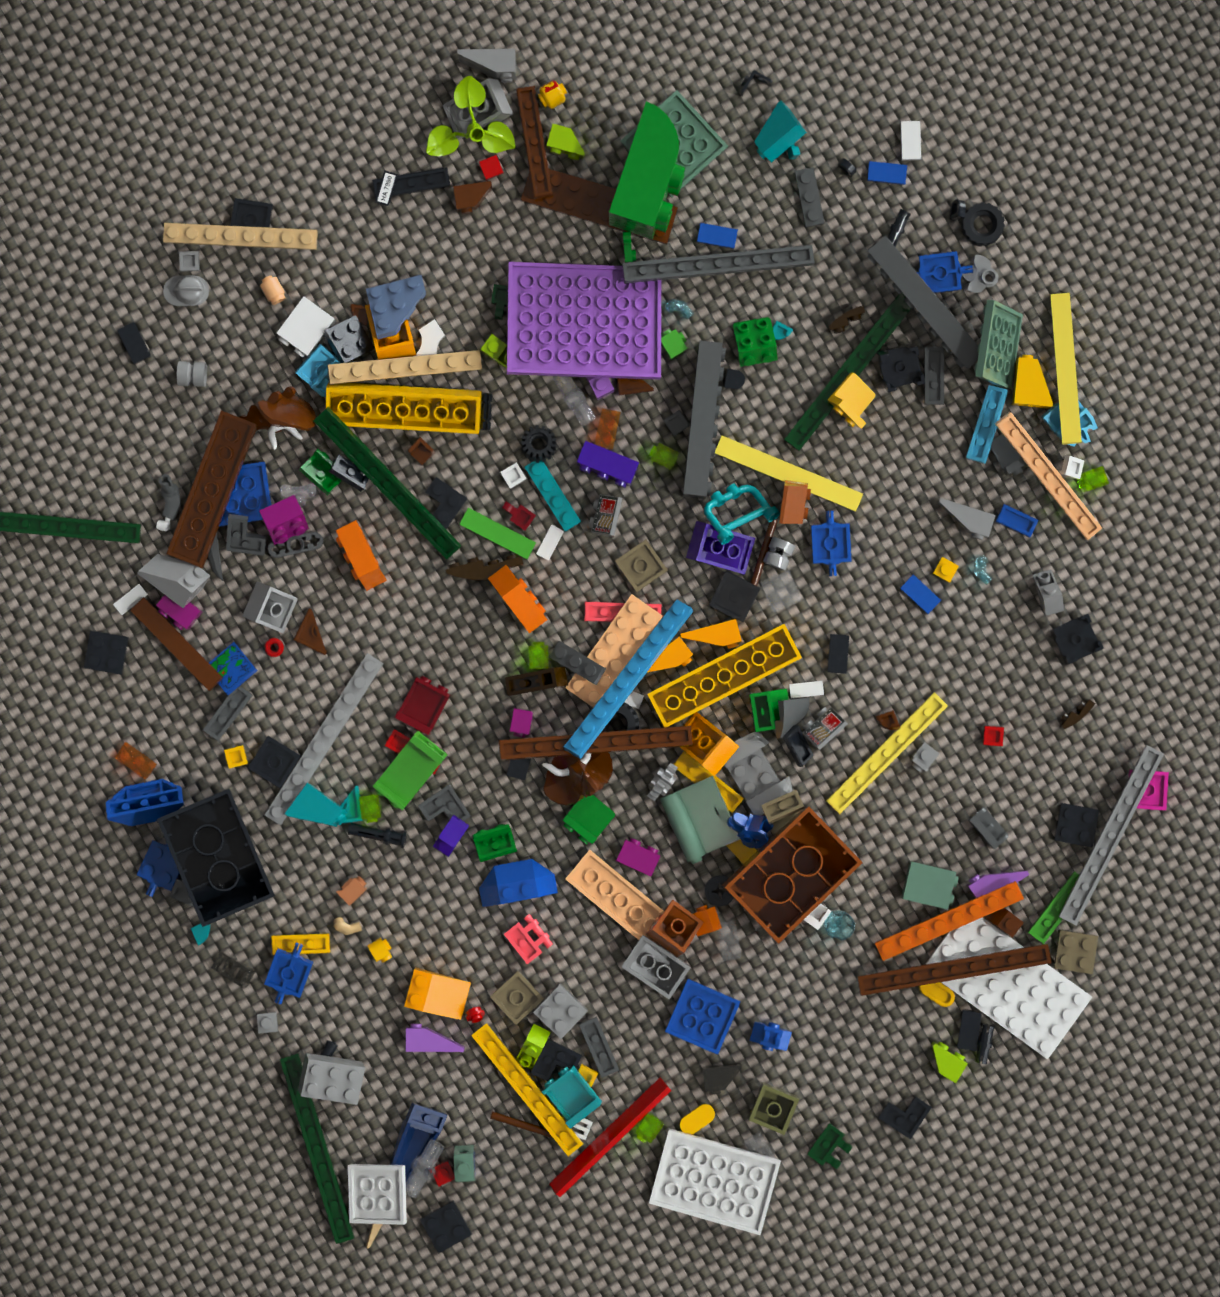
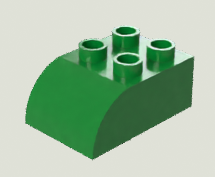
M647 101L609 211V225L653 240L656 230L666 233L673 212V204L666 202L668 193L678 196L686 167L677 164L679 140L674 124L663 110Z

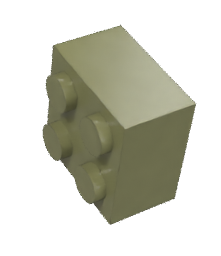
M762 1082L748 1120L785 1135L799 1098Z

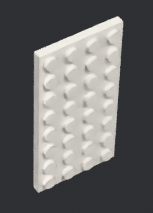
M982 917L948 932L925 964L1024 947ZM1048 964L942 982L1046 1059L1051 1056L1092 999V996Z

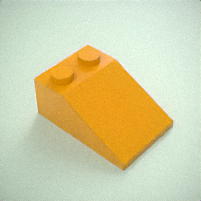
M365 305L378 360L416 356L408 320L403 322L397 335L378 339L370 305Z
M698 712L694 713L684 725L691 726L693 745L680 748L715 776L739 746Z
M415 968L404 1007L461 1020L471 982Z

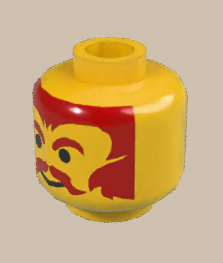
M552 80L539 89L538 97L545 108L554 109L566 100L565 94H567V91L562 83L558 84Z

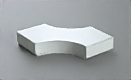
M434 319L419 329L422 344L416 356L437 354L438 345L445 337V334Z

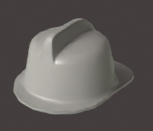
M175 276L167 280L164 285L163 294L167 302L174 306H196L206 301L209 295V287L207 282L200 276Z

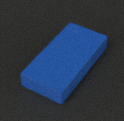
M869 161L867 181L905 185L907 165Z
M700 223L697 243L734 249L738 229Z
M1003 504L995 522L1030 538L1038 520Z
M914 574L900 588L927 614L941 601Z

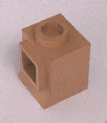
M360 876L354 879L351 877L341 887L342 890H338L336 893L350 906L367 890L365 887L367 883Z

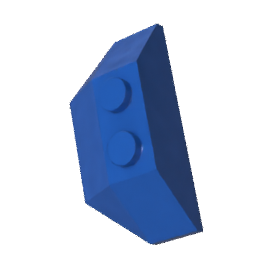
M164 779L125 786L111 800L109 799L106 802L107 819L128 826L155 822L158 818L175 812L184 805L182 787Z
M533 859L494 866L479 887L482 907L558 893L555 874Z

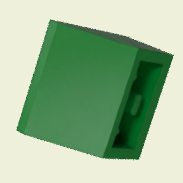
M787 689L749 694L755 732L775 729V721L780 720L778 701L789 700Z

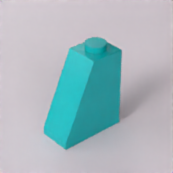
M781 100L777 103L754 141L758 147L757 153L763 159L767 158L771 163L807 133L792 111Z
M307 783L285 812V815L295 819L337 827V825H341L346 819L345 814L348 811L315 786Z

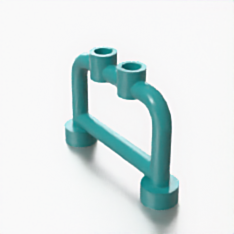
M735 483L729 485L726 488L727 493L723 495L720 491L713 493L710 497L712 500L706 503L704 507V514L719 534L717 539L722 545L727 544L733 539L734 535L731 530L762 515L768 522L774 521L780 515L776 506L771 507L754 486L742 485L737 487ZM745 492L751 493L761 508L722 526L712 513V508L720 507L730 499L735 500Z

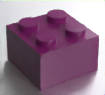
M295 495L259 511L274 545L282 544L295 535H302L309 529Z

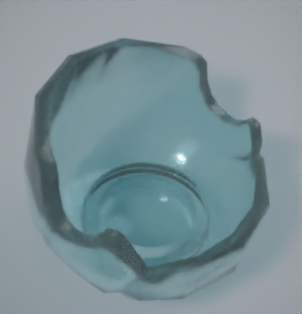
M835 910L826 918L824 929L831 938L845 940L851 937L855 931V922L847 912Z

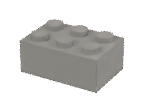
M305 1053L298 1087L300 1096L358 1105L365 1066L362 1061Z

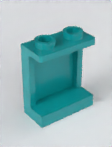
M574 1065L570 1069L568 1067L562 1069L558 1073L559 1077L556 1080L552 1078L543 1085L545 1088L542 1091V1094H546L567 1120L566 1124L570 1129L602 1103V1100Z

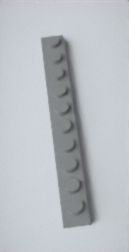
M368 653L366 654L267 810L266 817L279 825L283 824L287 817L285 812L304 786L309 783L382 668L383 662Z
M1145 745L1058 917L1077 926L1164 755L1162 752Z

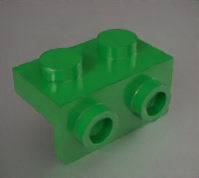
M319 449L299 469L302 474L327 496L343 481L329 472L333 461L330 460L325 452H321Z
M500 824L493 829L480 830L472 835L480 862L517 852L509 824Z

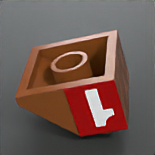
M785 480L780 524H803V519H807L809 508L805 507L806 500H810L811 495L808 483Z
M672 900L654 921L646 935L674 956L679 957L686 951L704 922Z

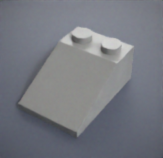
M457 49L459 62L496 80H501L502 83H511L512 80H517L515 49Z
M486 79L481 82L486 92L485 100L480 106L472 107L476 123L480 124L482 129L487 128L493 121L501 122L513 115L500 82L496 79ZM454 99L442 105L453 131L467 133V127L472 123L468 107L462 109L457 107ZM456 136L458 140L464 138L462 136Z
M160 554L155 555L137 573L182 608L202 591L210 578V575L198 566Z
M642 935L622 965V968L670 999L691 966Z

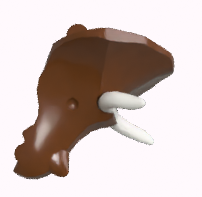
M290 386L283 393L279 391L273 392L267 401L261 400L251 405L247 416L241 415L239 417L258 424L256 431L267 429L270 443L275 450L277 448L275 433L286 429L295 438L302 440L303 437L296 428L310 431L315 426L313 420H315L316 414L312 406L296 396L295 388Z
M608 752L584 754L581 759L574 755L555 756L551 764H542L543 767L548 769L543 791L551 801L565 806L577 803L584 796L593 795L601 790L612 777L613 764L610 754Z

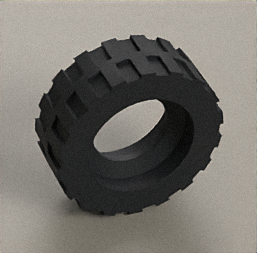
M981 202L967 210L961 224L963 236L965 235L967 241L982 247L989 246L999 239L1005 227V220L1002 212L997 209L998 207L991 205V203ZM980 215L988 216L992 221V229L986 234H980L974 229V220Z

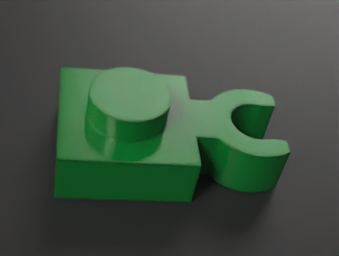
M623 232L625 263L636 261V249L632 250L631 232Z

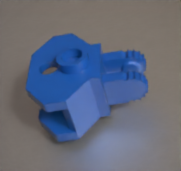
M734 813L727 820L728 827L737 831V836L740 837L743 845L749 848H761L769 840L767 833L774 827L773 823L769 824L766 816L749 814L745 816L740 813Z
M754 1021V1027L749 1040L762 1045V1049L773 1051V1049L787 1051L792 1032L780 1028V1025L769 1022V1024Z

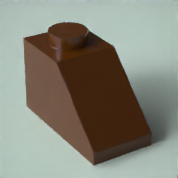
M487 181L453 186L457 212H461V214L473 213L472 210H476L491 191L492 182Z
M1006 908L984 916L1012 938L1024 923Z

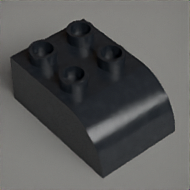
M230 789L157 819L202 927L275 896Z

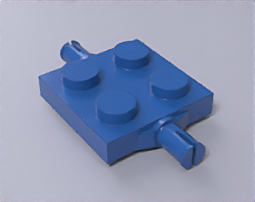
M957 251L919 256L920 267L917 273L934 293L962 290V274L973 273L972 265H960Z
M825 511L826 523L811 525L813 564L823 563L829 565V576H837V564L852 562L850 523L834 522V511H830V517L829 511Z
M152 840L137 873V876L146 879L150 883L145 894L153 897L157 887H163L172 891L176 879L180 876L168 845Z
M295 943L293 952H287L279 948L276 950L264 985L272 987L278 992L274 1000L275 1003L279 1000L278 1004H282L285 995H293L298 998L302 995L314 963L300 955L303 944L299 946V943Z

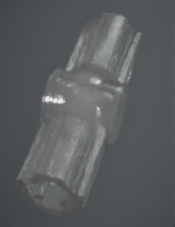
M554 376L553 380L561 391L565 403L570 411H573L581 426L584 427L596 420L595 414L586 402L587 399L579 386H576L573 379L569 376Z
M430 1139L422 1155L415 1158L411 1164L413 1171L406 1182V1194L416 1198L425 1182L432 1179L435 1175L434 1166L445 1148L436 1140Z

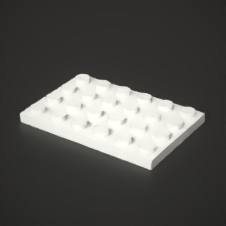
M669 1128L649 1204L761 1235L781 1160Z

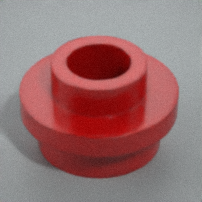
M271 638L265 643V652L271 657H278L284 651V645L280 639ZM273 644L278 646L276 651L271 650Z
M481 1007L471 1008L466 1012L467 1021H472V1023H477L483 1019L482 1017L485 1015V1012L481 1010Z

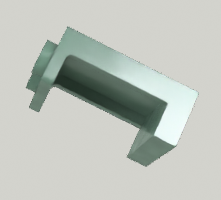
M909 861L901 898L948 910V907L953 904L954 895H952L953 887L957 886L959 876H956L955 871Z

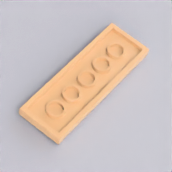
M631 594L587 656L606 668L598 684L595 685L575 673L565 688L594 708L654 630L663 615Z
M589 849L565 879L635 938L640 940L642 935L655 942L646 933L663 910Z

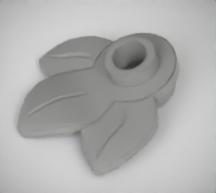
M975 255L974 265H972L973 273L962 274V276L970 282L967 290L979 293L986 287L996 285L999 277L998 273L991 268L989 259L982 255ZM991 275L992 280L987 281L985 276Z

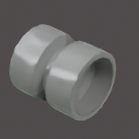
M187 361L178 362V386H189L191 383L197 387L206 386V362H194L193 365Z
M772 537L769 545L771 550L766 552L763 562L786 571L789 564L788 556H792L796 546L782 539ZM777 550L783 551V555L776 553Z

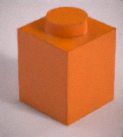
M707 905L696 908L697 912L693 913V915L704 922L696 933L697 937L722 928L715 906L708 908Z

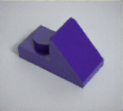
M453 815L433 847L449 857L469 825Z

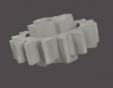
M670 762L665 770L660 768L649 784L652 789L647 797L655 801L660 794L665 796L677 779L673 775L678 767Z

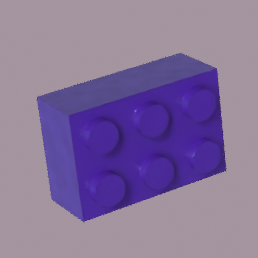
M585 441L577 460V465L580 468L579 470L585 473L595 472L598 478L608 481L610 478L615 480L616 485L626 488V485L631 486L639 467V462Z

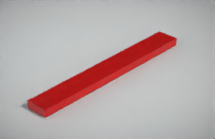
M659 1078L549 1183L559 1197L569 1190L671 1092V1089L662 1078Z

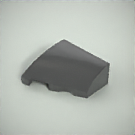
M809 698L778 701L780 720L775 721L776 738H783L793 725H796L805 717L809 709Z

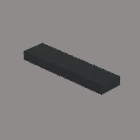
M448 168L398 175L392 197L451 187ZM382 178L372 180L375 199Z

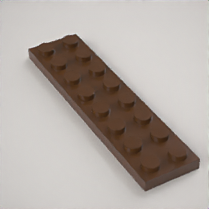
M549 169L553 196L534 199L529 171L521 197L522 202L622 232H628L609 225V211L617 189ZM673 206L672 208L673 212L666 233L656 230L652 241L667 245L678 207ZM631 233L632 235L639 236V237H642V238H645V239H649V238H646V237H643V236H640V235Z
M221 410L166 554L200 568L204 567L258 424Z

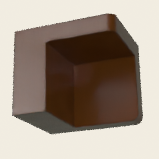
M421 437L407 450L422 466L436 453Z

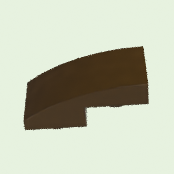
M864 306L856 307L838 317L829 326V332L834 331V334L844 332L845 328L849 325L847 319H850L851 322L862 319L861 316L865 314Z
M1086 699L1085 702L1082 700L1076 709L1078 713L1076 714L1073 711L1065 712L1059 721L1061 723L1059 727L1066 729L1073 726L1084 718L1096 703L1090 699Z

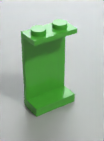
M417 731L373 787L380 796H385L389 799L392 806L403 811L448 754Z

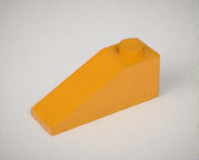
M736 619L680 634V637L683 639L722 647L727 646L728 649L738 647V643L742 642Z
M679 636L667 645L648 672L674 668L680 665L684 667L692 661L691 656L693 653Z

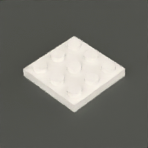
M349 1164V1223L406 1224L405 1165Z

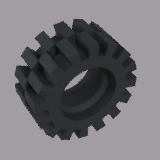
M536 425L535 429L530 427L529 431L526 430L524 432L521 443L522 451L525 453L526 458L529 457V460L532 462L536 460V463L542 460L543 463L546 462V458L550 460L551 455L554 456L556 438L549 428L546 430L545 426L539 428V425ZM536 438H542L545 440L546 446L542 450H535L531 445L532 441Z

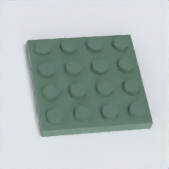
M676 90L658 107L668 115L677 131L679 140L677 164L686 167L680 189L682 190L728 148V145L680 92ZM638 125L620 141L628 151H630ZM668 193V195H669L671 198H673V197L675 196V195H672V194H669V193Z
M987 300L983 310L984 323L980 329L982 336L977 349L979 355L974 369L975 377L1003 389L1012 390L1023 314L995 300Z

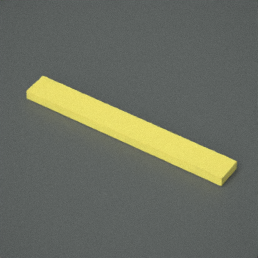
M1070 293L1050 294L1062 445L1082 443Z
M721 436L715 450V454L784 483L785 480L808 483V489H811V494L855 512L863 496V493L725 436Z
M934 692L900 726V729L896 730L826 801L841 814L948 705Z

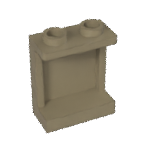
M797 790L761 805L764 816H766L769 824L773 823L774 825L771 830L773 835L800 811L805 809Z

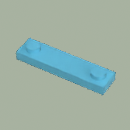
M988 386L968 449L967 459L986 464L997 429L995 423L1000 419L1008 394L1007 389Z

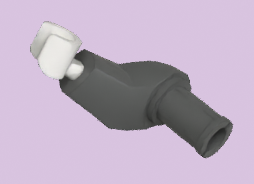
M164 474L161 476L162 479L159 478V483L162 486L161 494L166 503L162 514L165 516V520H158L156 528L161 531H168L171 528L170 520H175L180 510L181 499L178 486L172 483L169 475Z

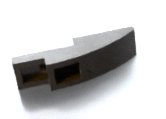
M517 554L507 556L506 561L499 562V559L487 562L488 566L484 565L482 559L479 560L478 557L468 559L467 564L460 565V562L448 565L449 569L445 571L446 574L456 578L489 581L488 578L505 565L510 569L524 565L522 556L518 557Z

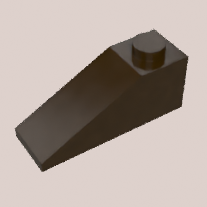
M565 667L505 677L508 696L568 686Z

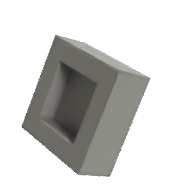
M199 251L179 252L180 272L200 271Z
M277 1012L257 1014L258 1034L278 1032Z

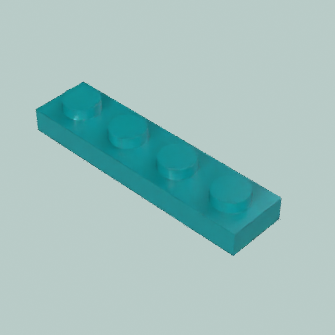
M535 460L524 468L563 530L566 532L581 523V520L545 463H542V460L536 463Z

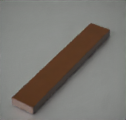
M535 86L518 88L516 92L534 199L552 197L553 192Z
M145 597L130 610L208 691H211L223 679L216 669Z

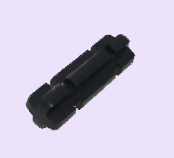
M483 393L480 429L489 431L491 429L492 394Z

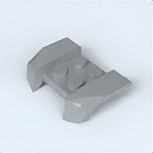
M752 732L735 741L739 748L725 763V767L728 768L744 795L754 815H762L764 813L761 805L790 793L793 789L790 777L788 776L780 781L761 748L769 742L759 732Z

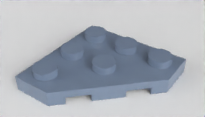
M422 275L366 289L377 338L382 339L397 335L403 322L408 320L416 309L417 303L420 299L423 300L426 291Z

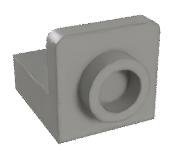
M923 742L910 759L913 762L911 766L919 772L922 770L927 772L939 753Z

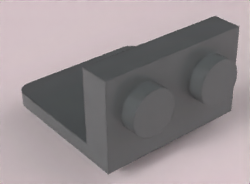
M1002 434L993 439L991 450L1005 475L1012 474V476H1015L1022 472L1021 467L1027 464Z

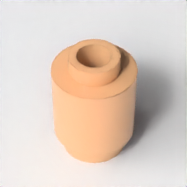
M270 275L261 280L262 284L260 287L268 302L276 305L286 299L285 291L277 277Z

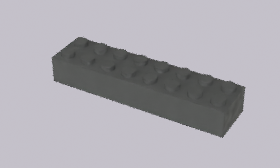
M884 235L867 249L869 252L867 257L874 265L878 263L882 267L880 272L886 279L891 278L893 280V288L898 294L903 292L906 296L904 301L911 309L915 307L919 311L917 313L919 319L924 324L926 322L930 324V332L936 339L940 336L943 340L941 344L948 353L952 351L956 355L954 357L956 363L961 368L965 366L968 369L978 361L977 343L888 237Z
M699 341L683 497L706 499V496L711 494L712 482H708V478L713 474L714 463H710V459L714 457L716 447L712 440L716 438L718 428L714 421L718 419L720 409L716 402L720 400L722 386H718V383L722 381L724 367H720V364L724 362L726 348H722L723 343Z

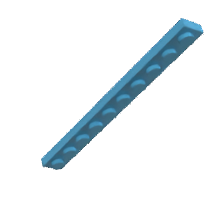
M679 600L673 603L565 744L564 748L566 751L579 759L583 757L693 613V609Z

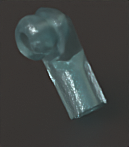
M672 299L666 304V310L669 313L680 311L687 320L694 315L684 301Z
M980 556L974 561V573L987 585L993 578L986 572L987 558Z

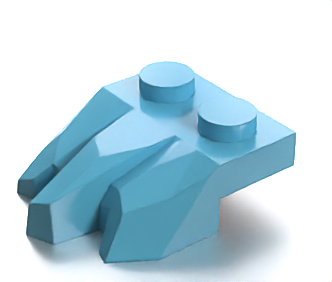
M320 343L295 373L307 382L320 396L326 397V387L329 382L327 365L340 364V361Z
M1058 402L1041 417L1053 433L1062 440ZM1079 402L1081 440L1084 443H1088L1091 440L1087 430L1089 428L1095 430L1098 427L1087 408H1084Z

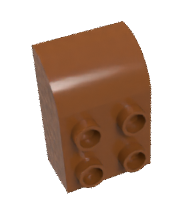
M808 806L774 834L722 886L779 944L863 862Z

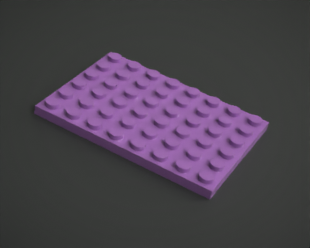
M509 262L507 374L660 380L661 280L624 284L622 266Z

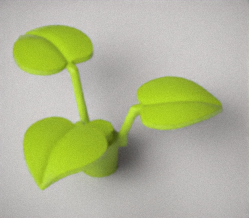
M467 76L457 84L453 96L457 107L461 109L468 107L472 123L468 125L467 133H452L451 128L448 126H437L429 133L426 153L431 156H445L453 153L459 146V140L455 136H462L466 139L470 137L474 142L482 140L483 147L491 153L515 149L516 145L511 130L503 122L493 121L488 125L487 130H483L481 125L476 123L472 107H478L484 102L486 92L480 82L472 76Z

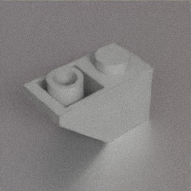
M1047 570L1033 574L1039 601L1045 615L1064 611L1063 596L1052 571Z

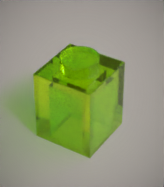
M659 443L658 446H653L649 456L652 457L650 459L651 462L671 472L680 453Z
M1103 466L1083 472L1080 479H1077L1080 489H1084V492L1109 484Z
M533 642V646H529V669H549V646L544 645V642Z
M380 795L360 796L362 820L366 819L367 823L378 822V818L382 817Z
M649 1112L635 1129L636 1137L643 1143L648 1141L651 1144L664 1126V1122Z

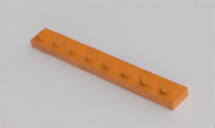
M1013 881L877 941L875 945L884 961L1021 901L1024 897L1017 882Z

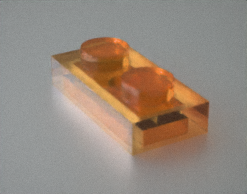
M602 408L595 445L613 450L621 412Z
M128 742L124 743L114 757L145 780L148 779L157 766L156 762Z

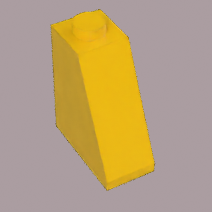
M1022 355V357L1016 359L1012 405L1050 409L1053 407V402L1038 359H1033L1032 355Z

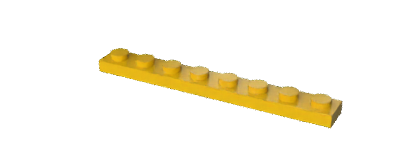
M487 1023L471 1035L567 1156L584 1144L572 1128L570 1129L567 1126L564 1118L548 1098L542 1094L540 1088Z

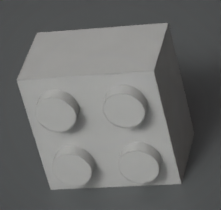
M559 983L533 1013L562 1039L588 1012V1009Z

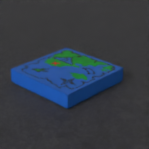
M235 642L209 662L223 677L218 684L227 695H230L258 671Z

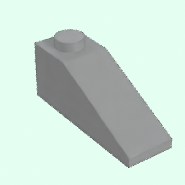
M942 498L938 499V504L968 533L973 534V538L983 540V538L989 537L996 515Z

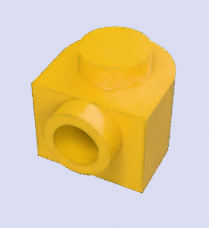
M380 937L367 945L376 962L381 960L384 963L392 958L389 951L392 948L387 939L382 940Z

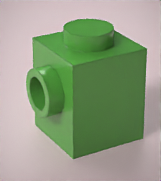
M668 329L661 334V346L670 360L687 351L686 339L682 332L678 333L676 329L673 331Z

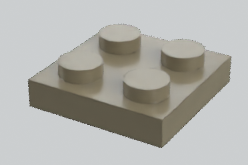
M647 539L615 560L636 593L668 571Z
M1059 930L1054 968L1093 974L1098 936Z
M519 970L490 996L515 1025L544 1000V997Z

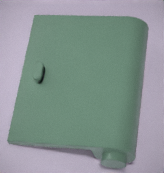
M713 776L660 798V802L687 862L691 861L692 864L700 862L705 854L740 840V837L737 836L738 832L727 825V820L731 815Z

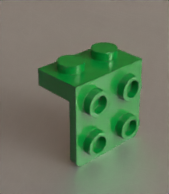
M766 317L733 324L740 367L778 360L777 345L770 318Z
M594 795L584 796L564 817L563 821L565 824L563 826L570 832L575 830L579 833L580 836L578 838L586 845L589 842L593 844L615 817V812Z

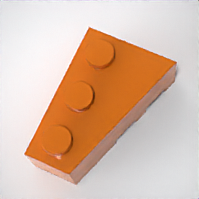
M355 520L337 529L338 537L335 539L339 547H344L346 551L343 556L348 564H352L354 569L351 572L355 580L359 579L366 591L386 582L387 579L382 573L379 563L358 522Z
M507 565L488 578L529 634L548 620L543 614L546 610L540 602L537 604L534 602L537 598L531 590L528 592L525 590L528 587L522 578L518 580Z

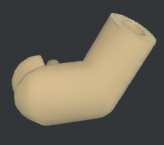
M342 917L334 919L335 930L344 935L362 931L360 922L349 925L344 922Z

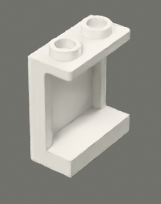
M303 297L278 330L277 334L280 336L278 340L287 347L291 344L295 347L294 352L302 358L305 355L309 357L324 336L323 332L329 329L330 326L333 327L336 320L306 297Z

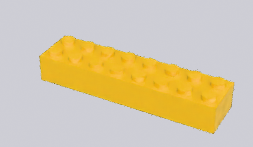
M329 382L326 387V408L329 407L349 427L479 434L482 391L358 383L329 385Z
M783 624L647 695L663 727L667 728L802 657L787 627Z

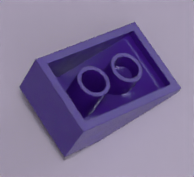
M696 521L686 558L745 575L755 538L731 531L734 535L733 539L727 544L722 545L717 539L719 534L712 525Z

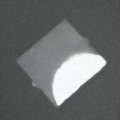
M790 570L778 575L774 574L773 577L760 582L773 613L784 608L789 609L791 605L802 601Z

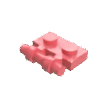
M530 914L524 917L528 924L523 928L520 922H518L504 933L526 964H529L543 953L538 947L540 944L543 943L546 948L553 945L549 939L550 936L547 932H543L538 925L537 919H533ZM531 929L538 936L536 941L528 934Z

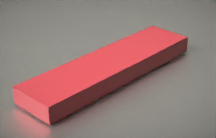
M585 602L584 621L612 622L625 603ZM647 604L661 614L662 604Z

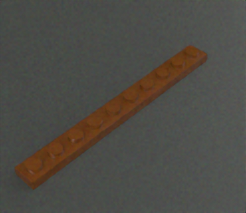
M691 726L601 732L585 754L692 746ZM572 735L499 740L500 761L573 755L564 748Z
M1048 944L861 975L857 976L860 995L863 996L1050 964L1051 958Z

